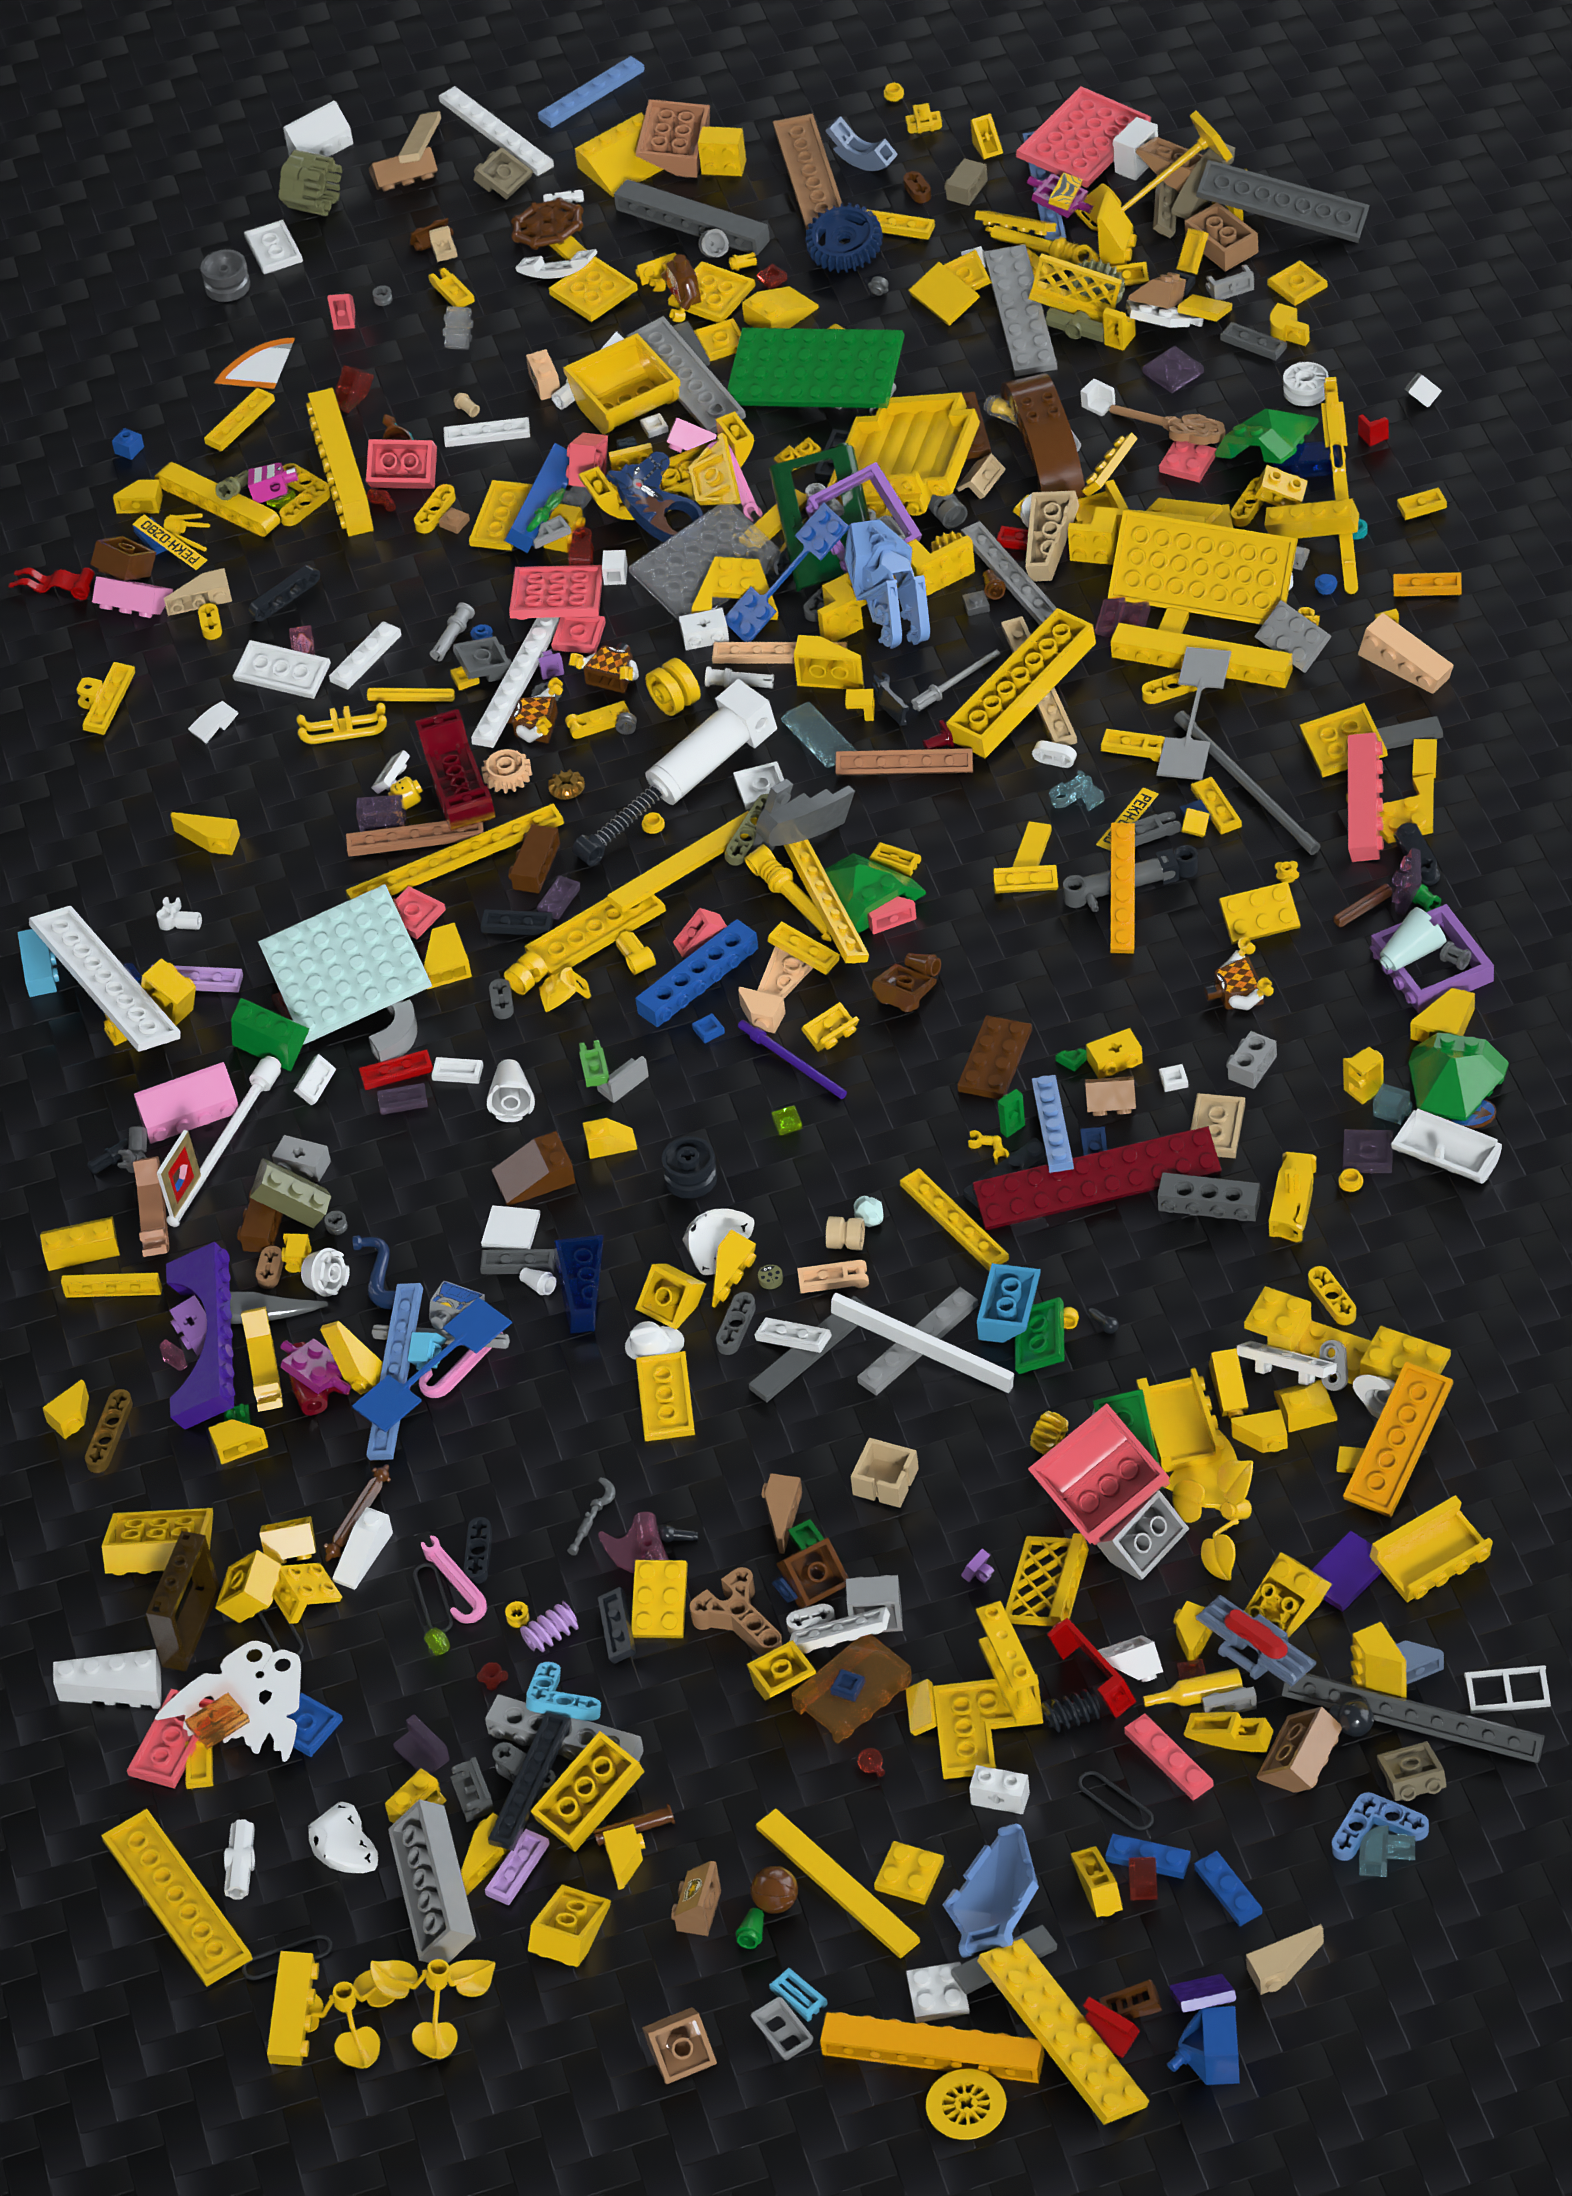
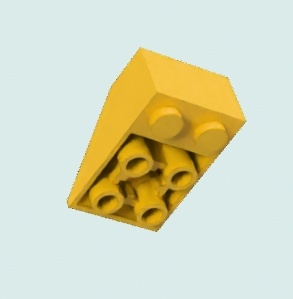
M1280 1552L1244 1612L1253 1618L1258 1614L1262 1615L1285 1631L1289 1638L1319 1606L1332 1583L1292 1557Z

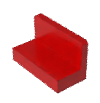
M1088 1997L1083 2005L1088 2011L1085 2019L1108 2049L1115 2055L1123 2058L1140 2030L1131 2021Z

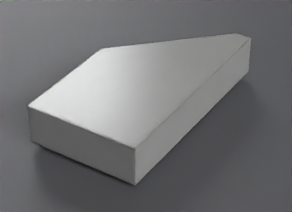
M561 515L541 523L537 538L533 541L535 549L571 534L570 526Z

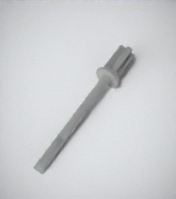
M996 649L939 687L934 684L930 685L927 691L911 700L913 708L920 711L934 701H940L943 691L987 664L1001 653Z

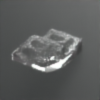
M572 486L570 491L565 490L560 503L581 507L583 510L592 499V496L586 487Z

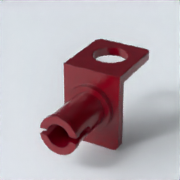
M943 720L939 721L940 733L922 741L925 750L939 749L947 746L949 749H965L953 742L952 733Z

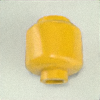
M406 776L390 785L388 795L396 809L400 807L402 810H407L421 801L419 793L423 792L417 779L412 781L411 778Z

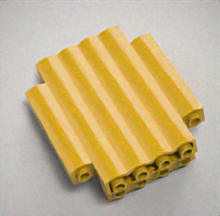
M961 392L892 397L889 400L888 408H878L876 416L856 417L845 443L854 447L859 471L877 462L909 515L917 516L926 513L932 495L947 496L953 493L980 421L975 409H966L967 405ZM835 469L828 487L838 482ZM868 480L862 483L867 508L875 511L876 518L885 515L892 516L872 482ZM841 495L835 497L843 506Z

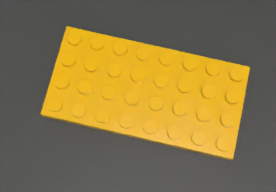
M1123 510L1108 599L1161 608L1168 607L1191 613L1263 625L1280 600L1287 603L1298 539Z

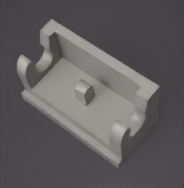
M1242 265L1244 272L1215 281L1212 276H1208L1206 278L1209 283H1206V289L1211 297L1216 300L1236 296L1254 290V273L1247 265Z

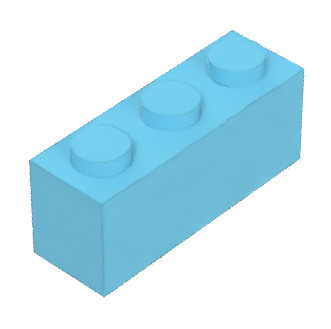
M33 929L18 932L25 983L29 997L57 992L56 982L60 980L57 968H53V965H57L56 956Z

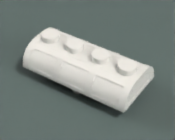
M1420 1109L1412 1112L1391 1143L1392 1149L1429 1162L1481 1184L1487 1180L1495 1168L1502 1148V1144L1498 1143L1496 1138Z

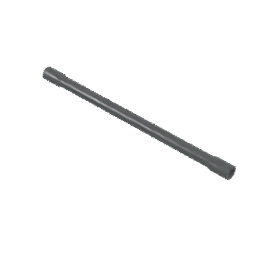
M1180 711L1176 714L1174 720L1187 733L1191 717L1185 711ZM1194 721L1191 736L1198 741L1210 742L1208 753L1280 822L1309 854L1314 855L1321 847L1320 844L1308 832L1304 831Z

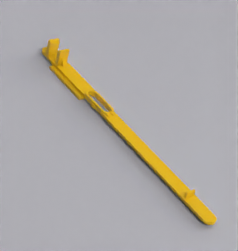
M1336 377L1325 378L1324 383L1325 403H1321L1325 447H1330L1331 452L1330 460L1332 462L1335 500L1349 499L1345 467L1346 454L1344 452V446H1347L1343 402L1338 400ZM1336 444L1341 446L1343 466L1340 468L1334 465L1333 446ZM1339 534L1344 589L1348 594H1354L1358 591L1353 534Z

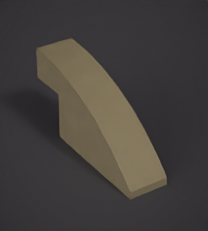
M1225 144L1233 156L1227 162L1210 148L1182 187L1172 207V214L1187 220L1196 215L1210 202L1209 200L1196 197L1207 161L1212 160L1230 165L1234 161L1235 147Z

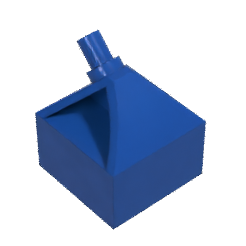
M1235 2006L1201 2008L1183 2032L1178 2042L1179 2049L1175 2052V2056L1167 2063V2066L1175 2072L1182 2064L1188 2063L1206 2085L1240 2083Z

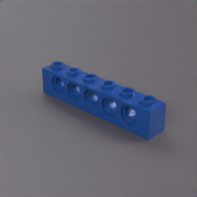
M736 919L635 998L638 1014L656 1027L668 1021L676 1012L686 1007L690 1001L704 993L708 987L719 981L722 976L731 969L736 968L740 962L758 949L756 932Z

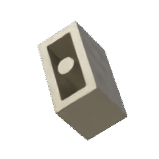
M963 159L960 165L956 166L952 176L945 182L944 189L946 190L947 200L969 206L988 181L986 164Z

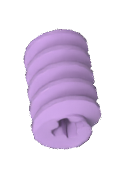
M562 1601V1605L557 1604L554 1606V1611L549 1609L545 1612V1616H538L537 1622L533 1620L529 1622V1628L521 1627L520 1632L531 1650L535 1651V1648H538L541 1652H544V1642L552 1647V1637L561 1641V1631L568 1636L570 1635L569 1626H572L575 1630L579 1629L571 1608Z

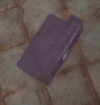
M412 1715L406 1720L409 1732L394 1743V1748L417 1771L422 1768L431 1775L450 1760L447 1747L415 1715Z

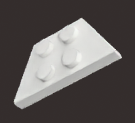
M1127 300L1126 303L1127 312L1132 319L1165 327H1189L1190 324L1203 326V318L1178 313V308L1176 307L1166 309Z

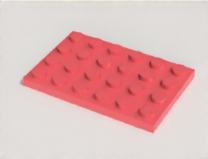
M1080 87L1017 149L1016 157L1058 176L1066 173L1083 179L1081 186L1088 188L1113 162V140L1115 136L1119 135L1136 117L1151 122V117L1084 87Z

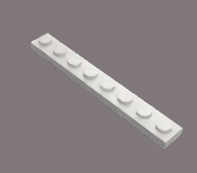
M455 86L439 95L440 102L500 148H504L530 168L537 176L554 167L551 158Z

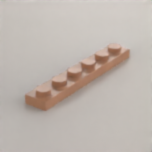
M973 749L836 752V775L973 773Z
M447 821L349 833L346 834L347 852L350 857L462 842L484 833L483 822L450 831Z

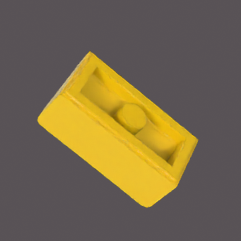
M1146 262L1112 266L1116 267L1117 272L1122 273V278L1125 279V286L1149 282Z

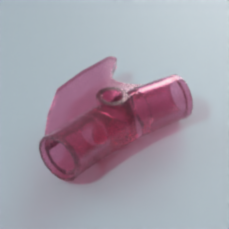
M651 1512L636 1514L628 1534L621 1539H615L602 1531L598 1534L606 1552L615 1564L633 1574L635 1573V1560H669L660 1539L656 1516Z

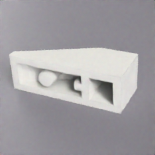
M366 1507L353 1527L332 1578L333 1582L354 1590L357 1588L393 1534L389 1515Z

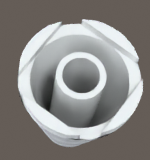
M507 1059L500 1062L497 1066L487 1096V1108L500 1121L516 1122L522 1120L523 1116L528 1112L530 1114L533 1111L535 1099L519 1063L515 1060Z

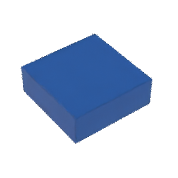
M713 1014L692 1023L693 1030L704 1043L725 1033L724 1027Z

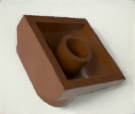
M894 964L873 980L872 989L875 992V997L881 1003L891 1004L899 1007L902 1011L911 1012L919 1007L920 999L936 984L937 979Z

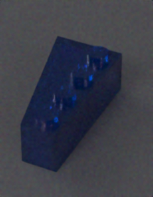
M603 1235L555 1240V1263L570 1333L595 1331L603 1258Z

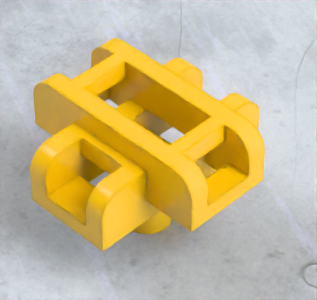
M929 103L913 105L914 115L905 116L909 133L920 134L925 131L933 132L942 128L940 111L930 112Z

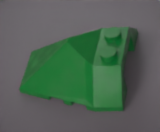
M1264 409L1242 424L1234 426L1233 430L1225 435L1215 451V457L1232 459L1252 445L1261 447L1265 462L1281 464L1296 453V446L1298 443L1302 444L1304 442V435L1311 433L1319 422L1318 418Z
M855 853L824 870L858 934L869 928L867 914L896 897L915 901L926 895V891L912 878Z
M1436 1033L1415 1046L1409 1059L1408 1067L1411 1072L1416 1107L1441 1118L1467 1121L1482 1104V1100L1493 1093V1088L1504 1081L1509 1062L1486 1039L1458 1036L1450 1033Z

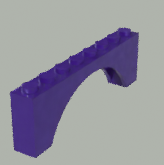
M215 1242L166 1264L167 1284L180 1295H195L197 1298H200L207 1318L206 1338L196 1366L184 1384L170 1397V1417L183 1429L190 1428L234 1408L235 1390L233 1388L234 1370L232 1365L234 1354L231 1339L233 1333L231 1330L232 1313L230 1310L231 1293L229 1286L231 1279L229 1273L230 1257L228 1252Z

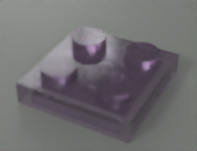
M1173 346L1144 365L1143 373L1171 393H1174L1204 373V366L1176 346Z
M1411 848L1407 857H1403L1400 870L1394 873L1392 884L1395 885V891L1392 900L1395 903V913L1403 915L1406 913L1421 886V853L1418 849Z

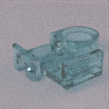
M1077 771V777L1066 784L1061 782L1052 788L1049 793L1051 804L1054 807L1063 808L1077 800V795L1078 799L1081 797L1084 800L1089 811L1105 801L1103 791L1093 785L1092 778L1090 776L1085 777V773L1082 771ZM1058 795H1066L1063 798H1055Z

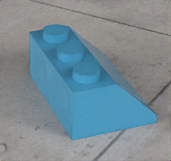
M991 1264L977 1318L979 1340L1003 1343L1026 1331L1041 1273L1040 1269Z

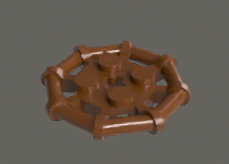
M556 198V200L542 203L533 202L524 212L513 217L511 221L513 225L511 238L514 242H521L531 246L532 249L557 243L559 245L564 244V240L583 228V208L579 204L574 205L566 202L563 198Z

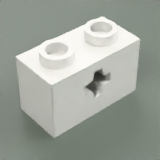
M723 608L679 616L681 634L686 650L714 645V642H729Z
M976 1765L970 1784L971 1804L1023 1814L1030 1793L1028 1775Z

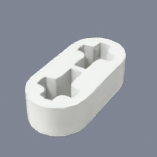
M1042 740L1036 743L1032 752L1033 757L1038 762L1064 768L1071 767L1077 756L1076 751L1070 746Z
M818 1604L793 1611L786 1619L788 1632L792 1634L794 1631L834 1621L835 1614L834 1609L828 1604ZM825 1614V1617H827V1618H826V1619H822V1618L820 1617V1615ZM800 1621L802 1625L797 1626L795 1622Z

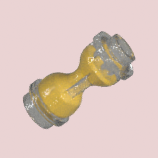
M998 395L988 396L984 403V411L990 416L998 417L1019 428L1012 408L1009 407V401L1002 399Z

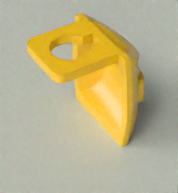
M571 967L549 976L539 987L545 1012L561 1005L576 991L589 999L591 994L587 981L576 974Z

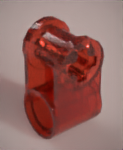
M580 527L573 531L568 555L569 566L593 565L594 546L591 542L592 532L590 529Z

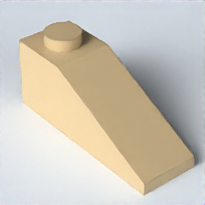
M1321 1924L1246 1954L1247 1970L1261 1995L1266 1992L1277 1991L1286 1985L1323 1944V1928Z

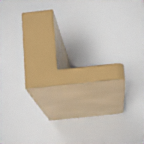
M991 453L973 465L956 489L960 492L969 487L981 499L987 495L1005 471V468Z

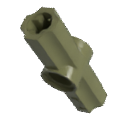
M1054 308L1048 310L1045 319L1047 326L1064 330L1072 339H1079L1083 336L1105 343L1103 323L1091 320L1086 313L1077 311L1075 314H1071Z

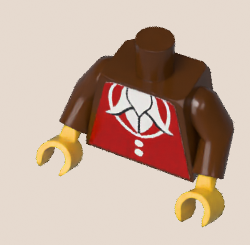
M679 254L674 256L673 260L666 263V269L661 274L660 279H651L650 286H655L653 291L656 292L664 291L667 282L668 288L680 306L679 310L672 309L670 311L669 317L673 318L672 321L683 322L685 320V310L688 311L690 306L701 302L697 275L686 257Z

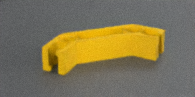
M266 1306L241 1311L258 1412L283 1407L281 1385Z

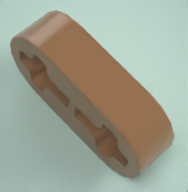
M268 1246L260 1254L256 1279L259 1287L263 1289L274 1288L280 1279L284 1262H282V1251L277 1246ZM272 1256H275L272 1259V1263H269V1260L272 1258ZM268 1272H270V1273H271V1275H270V1276H268V1278H267V1279H264V1278H266V1277H267V1275H268Z

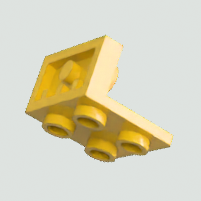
M320 1563L281 1566L278 1574L280 1579L272 1593L274 1600L290 1624L299 1622L307 1604L340 1602L342 1598Z

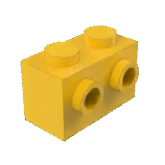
M1267 465L1259 477L1254 498L1275 506L1301 504L1308 481Z

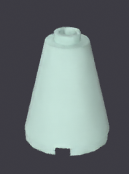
M1418 907L1411 910L1380 952V963L1385 969L1396 971L1441 948L1446 943L1443 931L1438 924L1433 926L1429 921L1432 917Z

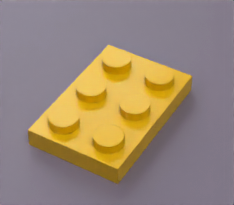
M1288 881L1219 899L1231 944L1238 943L1245 936L1252 940L1297 929L1301 926Z
M635 1560L632 1609L633 1638H684L687 1561Z

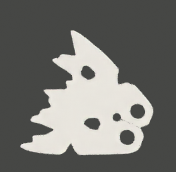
M260 1641L248 1642L224 1658L223 1663L220 1665L222 1674H202L174 1696L155 1717V1720L185 1715L183 1728L187 1730L188 1736L193 1735L206 1719L214 1717L215 1723L224 1722L223 1743L228 1742L231 1738L237 1739L243 1736L246 1745L251 1746L255 1754L260 1752L262 1743L266 1739L267 1734L270 1733L274 1739V1751H281L282 1760L286 1762L291 1754L297 1729L295 1721L286 1716L296 1712L299 1708L300 1658L297 1654L287 1650H279L273 1653L270 1645ZM252 1649H259L263 1654L262 1658L257 1662H250L246 1658L247 1653ZM282 1658L288 1659L291 1662L288 1670L280 1672L275 1669L277 1660ZM259 1671L264 1672L262 1678H256L255 1674ZM268 1690L272 1692V1696L264 1705L259 1701V1693ZM212 1696L215 1703L210 1708L204 1709L199 1707L200 1701L205 1697Z

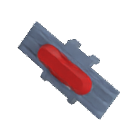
M1221 1595L1196 1616L1199 1622L1226 1640L1219 1647L1218 1654L1222 1657L1227 1656L1247 1670L1255 1680L1265 1672L1270 1671L1290 1686H1293L1316 1665V1661L1288 1643V1636L1285 1631L1260 1614L1255 1618L1251 1617ZM1249 1645L1259 1653L1258 1663H1253L1236 1651L1235 1648L1243 1650Z

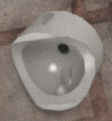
M710 229L700 236L699 248L705 256L715 258L724 255L728 251L729 243L723 231Z

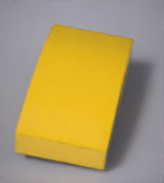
M808 437L795 448L789 445L773 459L776 463H781L821 452L822 449Z

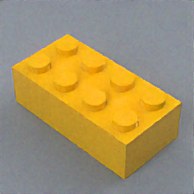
M599 1731L533 1807L531 1813L540 1824L576 1852L644 1773V1770L636 1759Z

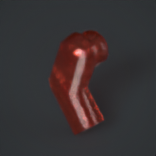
M370 489L367 492V498L372 503L384 505L389 512L395 510L396 504L387 491Z

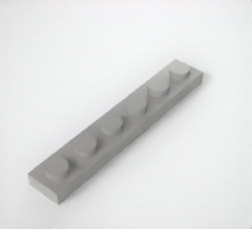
M959 1287L913 1328L941 1339L978 1306V1299ZM896 1342L857 1377L858 1383L877 1395L923 1354Z

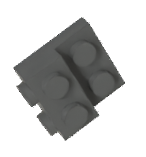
M496 636L454 644L453 652L468 679L486 676L489 682L501 680L505 677L512 664L511 659H508L505 655L504 646L499 644Z

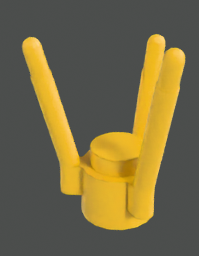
M201 513L186 515L170 514L166 517L164 521V529L190 546L202 551L207 550L206 547L179 535L185 532L186 527L209 528L210 524L185 522V519L202 518L203 515Z

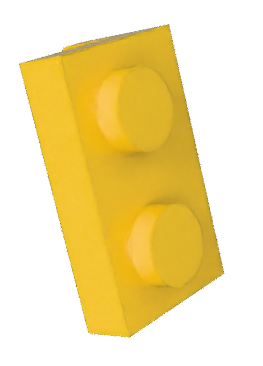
M841 1002L805 1024L801 1030L819 1052L823 1048H826V1050L832 1048L838 1043L837 1039L843 1035L847 1038L857 1030L856 1025L859 1019L857 1016L852 1018Z

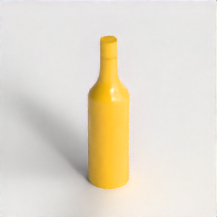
M1238 1668L1180 1680L1167 1691L1143 1696V1702L1145 1707L1168 1702L1176 1703L1180 1706L1202 1703V1698L1212 1693L1222 1694L1243 1687Z

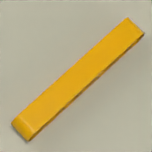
M169 462L154 476L155 480L160 481L163 490L259 536H267L280 523V518L275 511L239 493L229 500L220 499L215 492L218 483L176 463Z

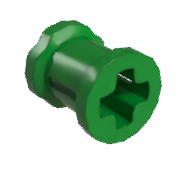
M1424 884L1418 885L1410 895V900L1415 904L1418 903L1424 908L1425 912L1440 907L1442 899L1430 893L1428 887Z

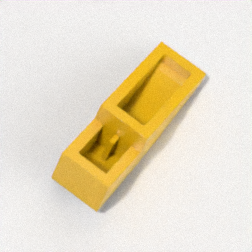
M1238 1712L1191 1713L1184 1735L1198 1742L1227 1749L1267 1752L1273 1729L1266 1718H1241Z

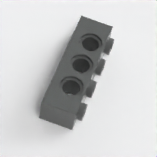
M1162 1173L1158 1191V1211L1256 1222L1260 1203V1183Z

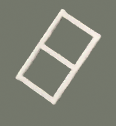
M1545 1665L1465 1672L1464 1677L1466 1678L1471 1714L1551 1707ZM1540 1672L1544 1700L1513 1702L1508 1675ZM1503 1675L1507 1703L1476 1706L1471 1678Z

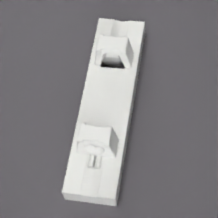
M1254 1341L1237 1345L1238 1356L1255 1360V1372L1265 1374L1270 1372L1272 1365L1298 1371V1383L1306 1386L1314 1383L1315 1376L1325 1378L1336 1373L1337 1363Z

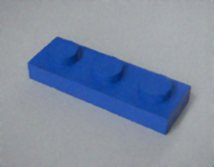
M1112 1834L1105 1858L1106 1862L1184 1879L1191 1853L1188 1850Z
M1218 1851L1194 1863L1196 1872L1239 1927L1262 1914V1907Z

